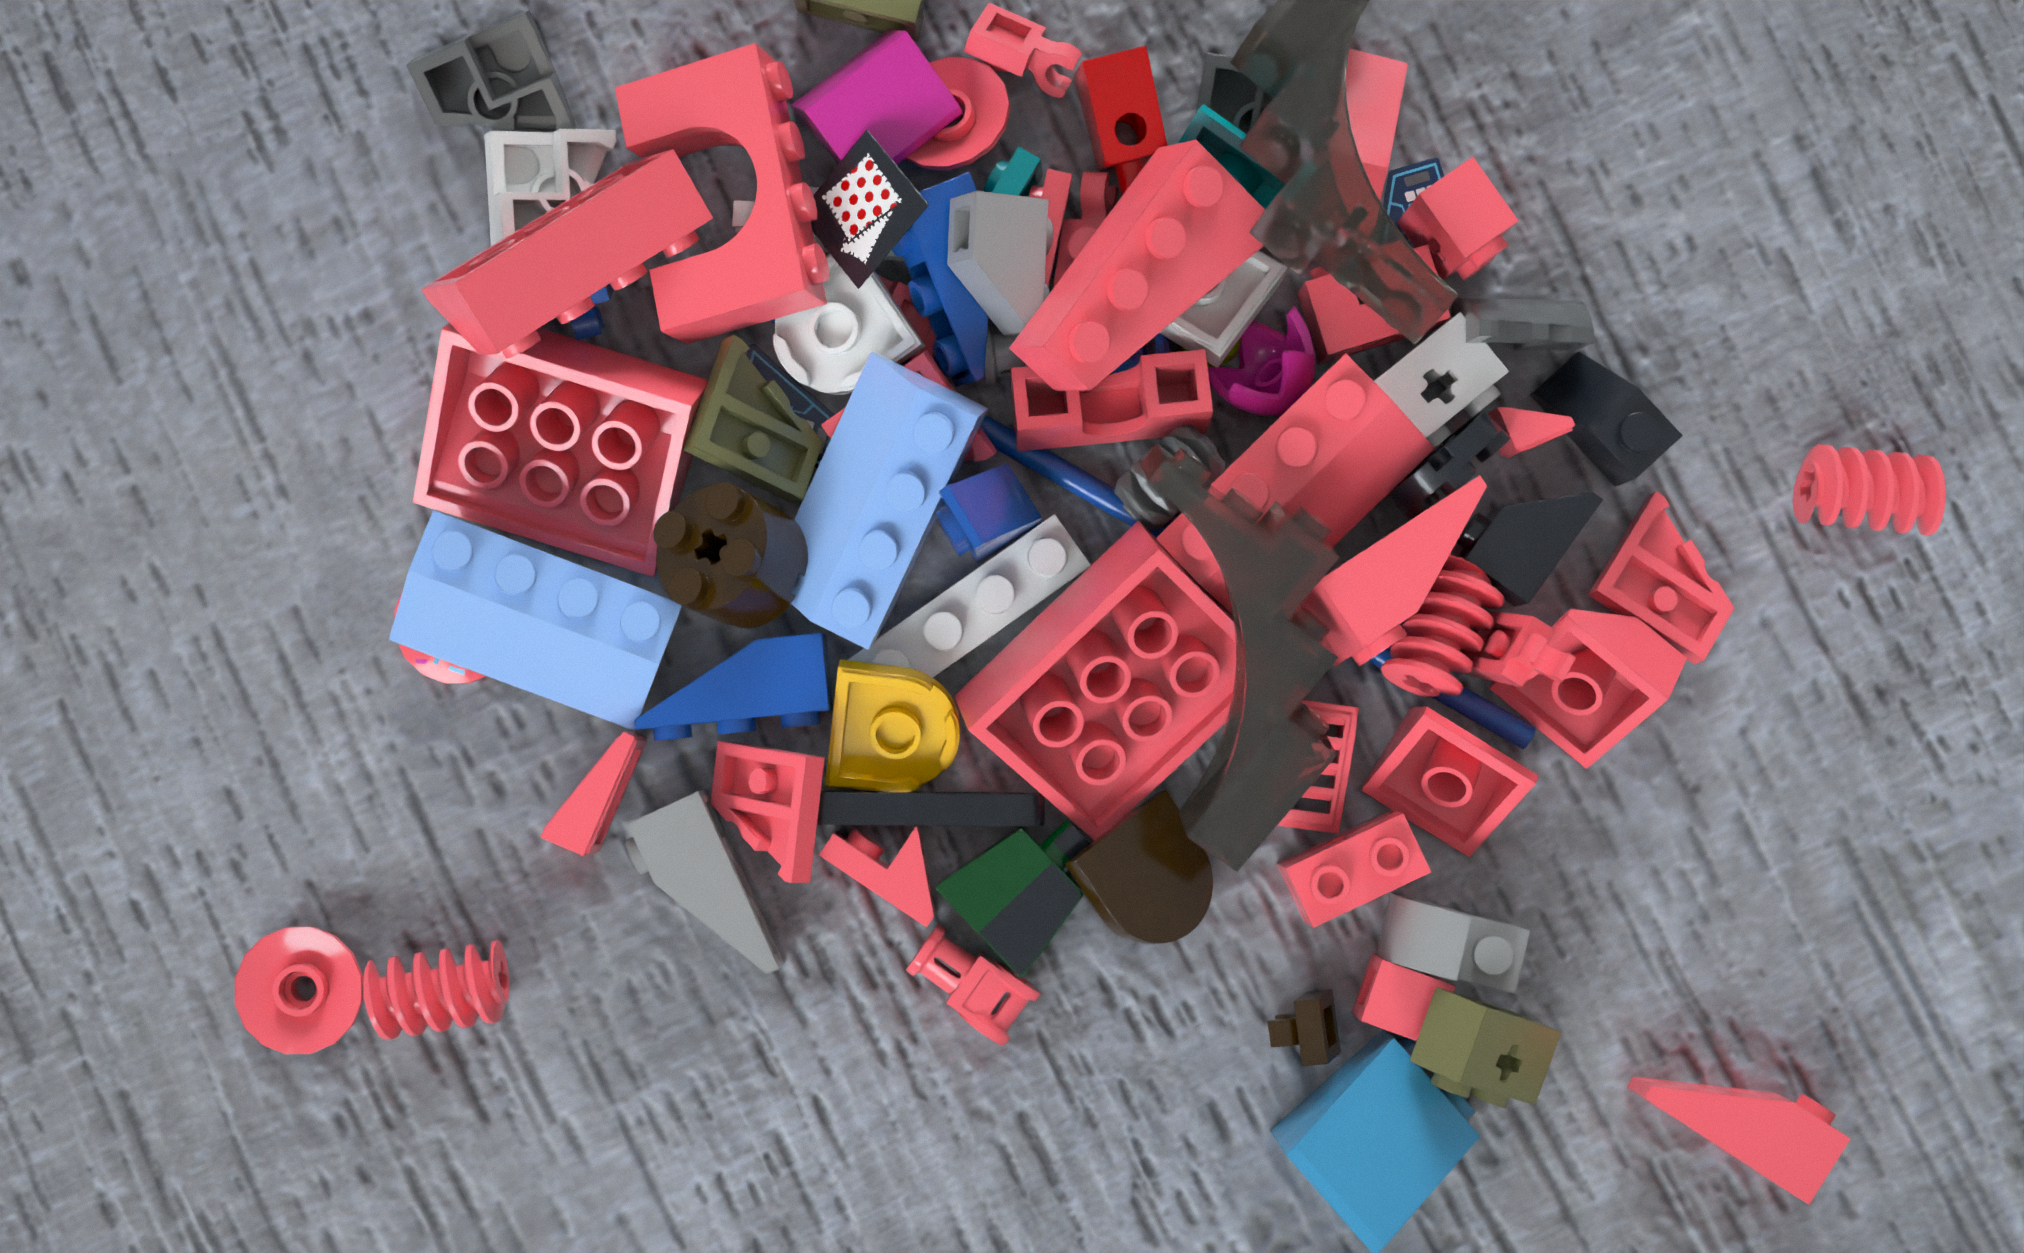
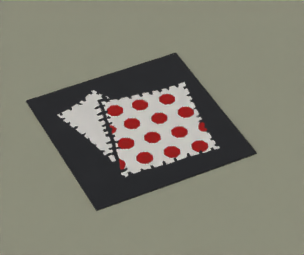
M866 129L813 195L817 207V219L811 221L813 233L859 289L929 204Z

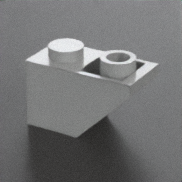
M974 191L950 199L947 265L1003 335L1018 336L1050 294L1049 288L1045 283L1046 255L1049 253L1053 242V225L1048 218L1049 199Z

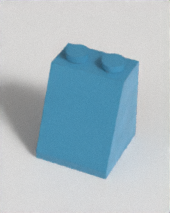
M1384 1029L1270 1130L1285 1155L1371 1253H1379L1481 1137L1467 1121L1476 1113L1462 1096L1443 1089L1440 1090L1430 1083L1431 1079L1424 1072L1427 1069L1410 1061L1415 1042L1406 1037L1397 1042Z

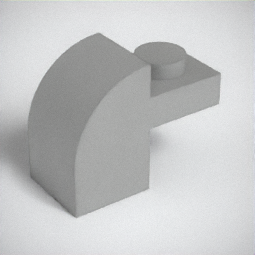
M1390 893L1376 955L1389 962L1428 974L1516 994L1530 930L1463 913L1450 907Z

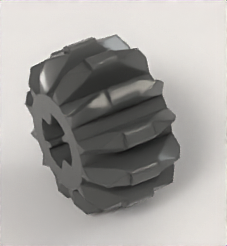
M1192 424L1179 426L1151 448L1121 476L1116 483L1114 493L1124 503L1122 507L1135 521L1138 519L1149 531L1158 530L1201 495L1224 472L1226 462L1216 452L1218 448L1205 434L1202 436Z

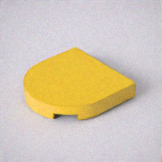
M840 659L837 671L825 785L886 793H907L921 788V785L936 778L952 764L959 745L960 718L951 695L937 680L911 668Z

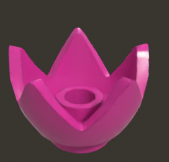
M1295 306L1287 313L1288 329L1286 336L1255 320L1252 321L1238 340L1239 369L1221 366L1216 368L1211 364L1207 365L1210 385L1234 407L1260 416L1273 415L1281 417L1312 386L1315 376L1313 341L1302 316Z

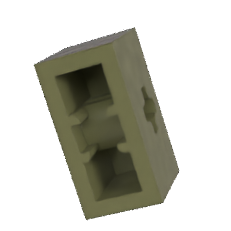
M1436 987L1410 1061L1434 1072L1430 1083L1453 1094L1466 1098L1470 1094L1502 1108L1507 1107L1509 1098L1536 1105L1561 1031L1513 1011Z

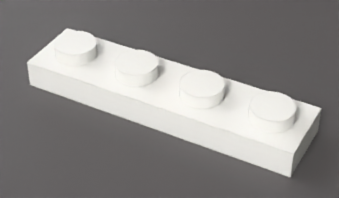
M1054 514L879 637L869 650L864 648L848 660L911 668L934 678L1082 574L1091 565Z

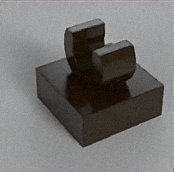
M1332 989L1307 991L1293 1001L1295 1013L1278 1014L1275 1016L1276 1020L1267 1021L1271 1047L1299 1045L1302 1066L1326 1065L1341 1053Z

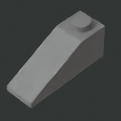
M707 790L697 791L628 823L627 825L633 837L626 839L625 844L635 868L641 875L649 872L655 885L766 974L778 970L785 963L716 809L710 804L711 798Z

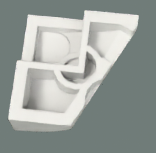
M558 129L554 132L489 131L484 134L491 246L593 185L607 152L614 148L616 130Z

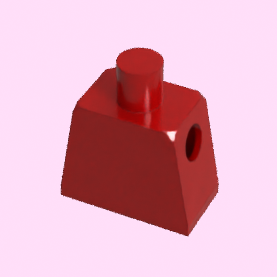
M1146 45L1082 61L1073 75L1097 169L1099 172L1115 169L1121 196L1159 147L1167 146ZM1117 123H1126L1134 128L1137 136L1135 145H1125L1117 139L1115 131Z

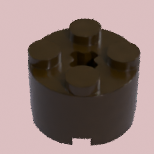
M721 482L694 491L684 498L673 511H668L661 515L653 531L654 540L657 544L656 562L658 575L671 599L681 606L727 625L751 629L775 620L789 608L796 595L790 592L795 585L798 573L805 576L808 564V550L806 539L798 523L777 507L731 483Z

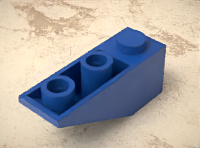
M970 172L919 191L929 206L892 249L897 257H903L912 279L908 285L912 303L922 317H927L936 341L933 343V352L937 364L945 376L952 377L955 387L984 378L988 315L947 265L950 199L977 191Z
M1008 463L947 485L939 490L943 508L937 511L936 515L942 531L959 557L970 551L977 563L1041 524L1042 516Z
M823 633L757 639L634 720L635 730L653 729L654 741L693 737V724L717 722L718 734L756 731L755 718L773 716L781 717L782 728L820 724L819 712L833 711L827 636Z

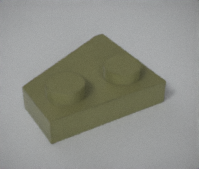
M736 335L726 337L722 340L683 450L791 503L804 499L823 442L808 422L794 413L789 398L774 379L766 381L745 355L749 347L744 340Z

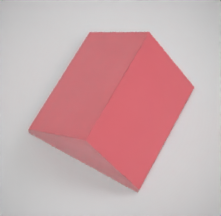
M1427 706L1410 707L1364 782L1361 791L1391 810L1404 813L1406 819L1467 857H1470L1535 786L1539 775Z

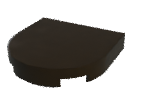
M1167 790L1154 794L1065 863L1104 923L1117 935L1136 942L1163 944L1185 937L1202 921L1211 902L1213 875L1208 855Z

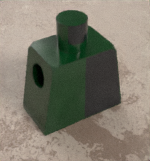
M1068 819L1040 845L1023 827H1019L945 876L937 883L935 889L1021 978L1028 972L1083 897V890L1067 874L1069 869L1065 863L1090 843Z

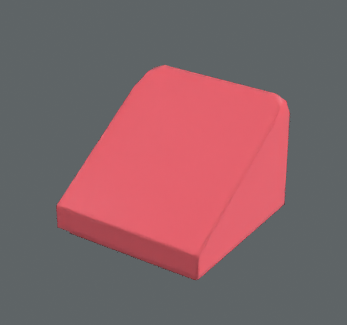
M1497 407L1487 413L1511 437L1499 449L1501 456H1506L1507 459L1573 431L1572 427L1575 426L1570 416Z

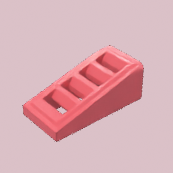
M1299 699L1290 700L1274 825L1339 834L1356 736L1359 707ZM1306 721L1337 725L1336 737L1304 733ZM1302 746L1334 750L1333 763L1300 759ZM1298 771L1331 775L1330 788L1296 784ZM1294 796L1328 801L1327 812L1319 813L1292 809Z
M623 732L617 737L547 823L540 837L581 856L599 852L647 743V740H645L646 736L637 732Z

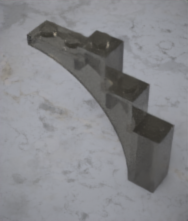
M1277 0L1254 24L1230 62L1273 98L1246 135L1240 147L1285 184L1249 233L1267 247L1274 256L1281 259L1299 275L1314 260L1331 274L1338 283L1349 289L1379 314L1391 327L1397 329L1413 344H1416L1459 295L1423 261L1388 216L1372 188L1360 160L1352 134L1346 96V70L1349 48L1356 25L1371 0Z
M1156 443L1140 465L1147 480L1180 509L1195 526L1212 551L1221 570L1230 599L1236 642V670L1233 697L1224 731L1215 754L1200 782L1178 813L1189 839L1238 872L1337 756L1325 734L1330 728L1321 716L1301 703V701L1338 659V656L1326 639V636L1331 631L1330 628L1315 614L1300 604L1340 557L1326 539L1332 530L1305 507L1300 505L1293 514L1279 502L1275 501L1259 521L1258 519L1263 514V511L1237 489L1232 487L1224 495L1206 480L1212 472L1197 458L1182 448H1179L1173 456Z

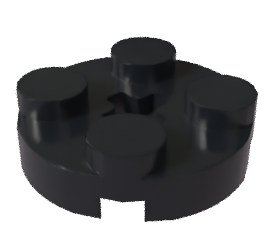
M1482 410L1445 439L1439 448L1426 457L1388 495L1410 521L1441 499L1435 490L1440 488L1449 496L1478 471L1470 461L1473 457H1476L1483 463L1505 445L1511 437L1494 418L1491 419Z

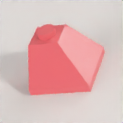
M1570 609L1551 626L1556 631L1548 643L1549 646L1556 650L1570 653L1576 657L1563 682L1553 680L1538 673L1534 678L1527 680L1523 687L1492 681L1489 689L1587 769L1669 700L1687 658L1638 617Z

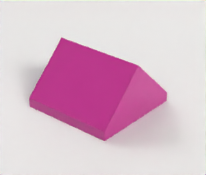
M895 29L886 30L791 105L794 113L838 163L841 162L867 129L897 165L963 113L957 101L908 32Z

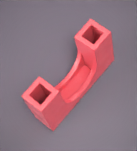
M753 43L615 87L626 148L639 157L644 158L674 149L679 158L716 146H737L747 150L756 171L757 192L754 207L747 222L736 236L715 250L649 269L660 330L685 344H690L826 305L827 300L823 283L829 281V267L821 246L817 243L815 244L811 221L817 219V207L810 187L806 182L802 181L798 160L805 158V147L797 125L790 121L786 100L793 97V88L789 73L783 62L774 60L759 45Z

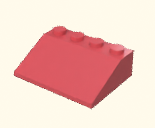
M450 323L441 329L413 503L654 577L658 571L656 562L657 544L653 536L654 527L661 515L668 511H673L679 503L693 455L684 451L683 448L708 380L581 340L577 341L574 338L542 328L536 330L541 340L512 358L506 359L503 352L480 355Z
M1138 520L972 678L954 698L967 729L1095 841L1133 810L1282 671V668L1225 607L1201 587Z

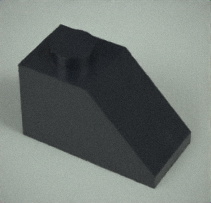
M1580 351L1570 357L1530 394L1546 413L1572 417L1575 426L1572 427L1573 431L1566 435L1614 487L1635 480L1683 436L1638 387Z
M1594 492L1502 506L1489 512L1486 517L1478 512L1465 526L1456 542L1463 548L1458 557L1482 569L1490 579L1491 586L1498 589L1504 596V600L1512 606L1517 607L1529 604L1603 499Z

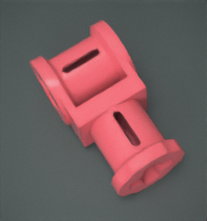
M938 923L905 971L912 976L920 973L947 992L949 996L946 1003L958 1011L959 1015L967 1023L992 1041L1005 1046L1010 1040L1007 1031L1029 1000L1037 1001L1042 994L1041 991L1024 977L1019 978L1010 967L998 960H992L980 951L975 958L945 936L946 928ZM936 957H937V958H940L942 961H944V962L947 963L949 966H951L952 968H954V969H955L956 971H958L960 974H958V973L954 972L953 970H951L949 967H947V966L944 965L942 962H940L939 960H937ZM1006 992H1009V994L1002 1002L1000 1007L997 1009V1011L994 1014H992L991 1012L998 1004L1000 999L1003 997V995Z

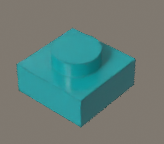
M1018 146L1009 163L1001 159L996 164L985 184L984 192L1029 197L1031 185L1037 186L1043 176L1041 159Z

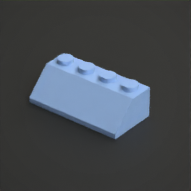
M875 352L870 353L794 519L800 526L806 539L808 564L805 576L798 573L795 585L790 592L796 595L791 604L809 621L865 649H870L882 634L937 518L936 512L943 506L939 490L953 484L989 408Z
M433 510L408 570L389 640L634 731V720L642 712L682 606L671 599Z

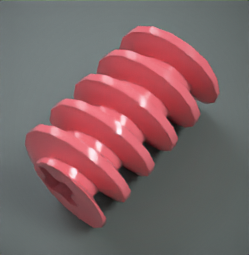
M1818 444L1807 453L1798 471L1792 501L1794 515L1798 522L1807 523L1811 518L1814 507L1817 506L1820 524L1832 526L1838 517L1840 509H1842L1845 527L1856 529L1862 523L1867 512V522L1872 530L1882 531L1892 516V525L1895 532L1907 534L1912 529L1916 520L1920 534L1931 536L1937 532L1943 518L1946 498L1945 479L1940 463L1933 456L1918 454L1911 458L1907 453L1892 452L1886 455L1883 451L1872 449L1861 453L1857 448L1842 447L1836 451L1833 446Z
M1449 555L1419 611L1402 623L1401 626L1407 635L1391 646L1390 655L1392 659L1387 660L1381 666L1382 674L1390 683L1412 694L1423 697L1438 696L1440 693L1451 696L1461 694L1463 690L1462 683L1450 675V672L1468 674L1474 666L1473 662L1460 651L1461 649L1469 652L1481 651L1484 646L1483 639L1472 631L1471 628L1489 630L1494 625V618L1481 606L1498 609L1502 607L1505 601L1504 596L1498 589L1491 586L1490 579L1482 569L1463 558Z
M495 940L491 942L489 960L482 961L475 944L467 945L465 947L463 964L460 965L456 964L449 948L441 949L438 966L434 969H431L424 952L415 953L412 972L408 973L405 972L400 958L392 956L388 960L386 976L380 977L373 960L368 961L364 971L363 995L373 1028L379 1037L384 1040H392L399 1036L402 1029L410 1036L424 1033L428 1025L436 1032H443L450 1028L453 1020L461 1028H469L475 1025L479 1015L487 1024L499 1022L504 1014L505 1005L509 1000V971L501 941Z

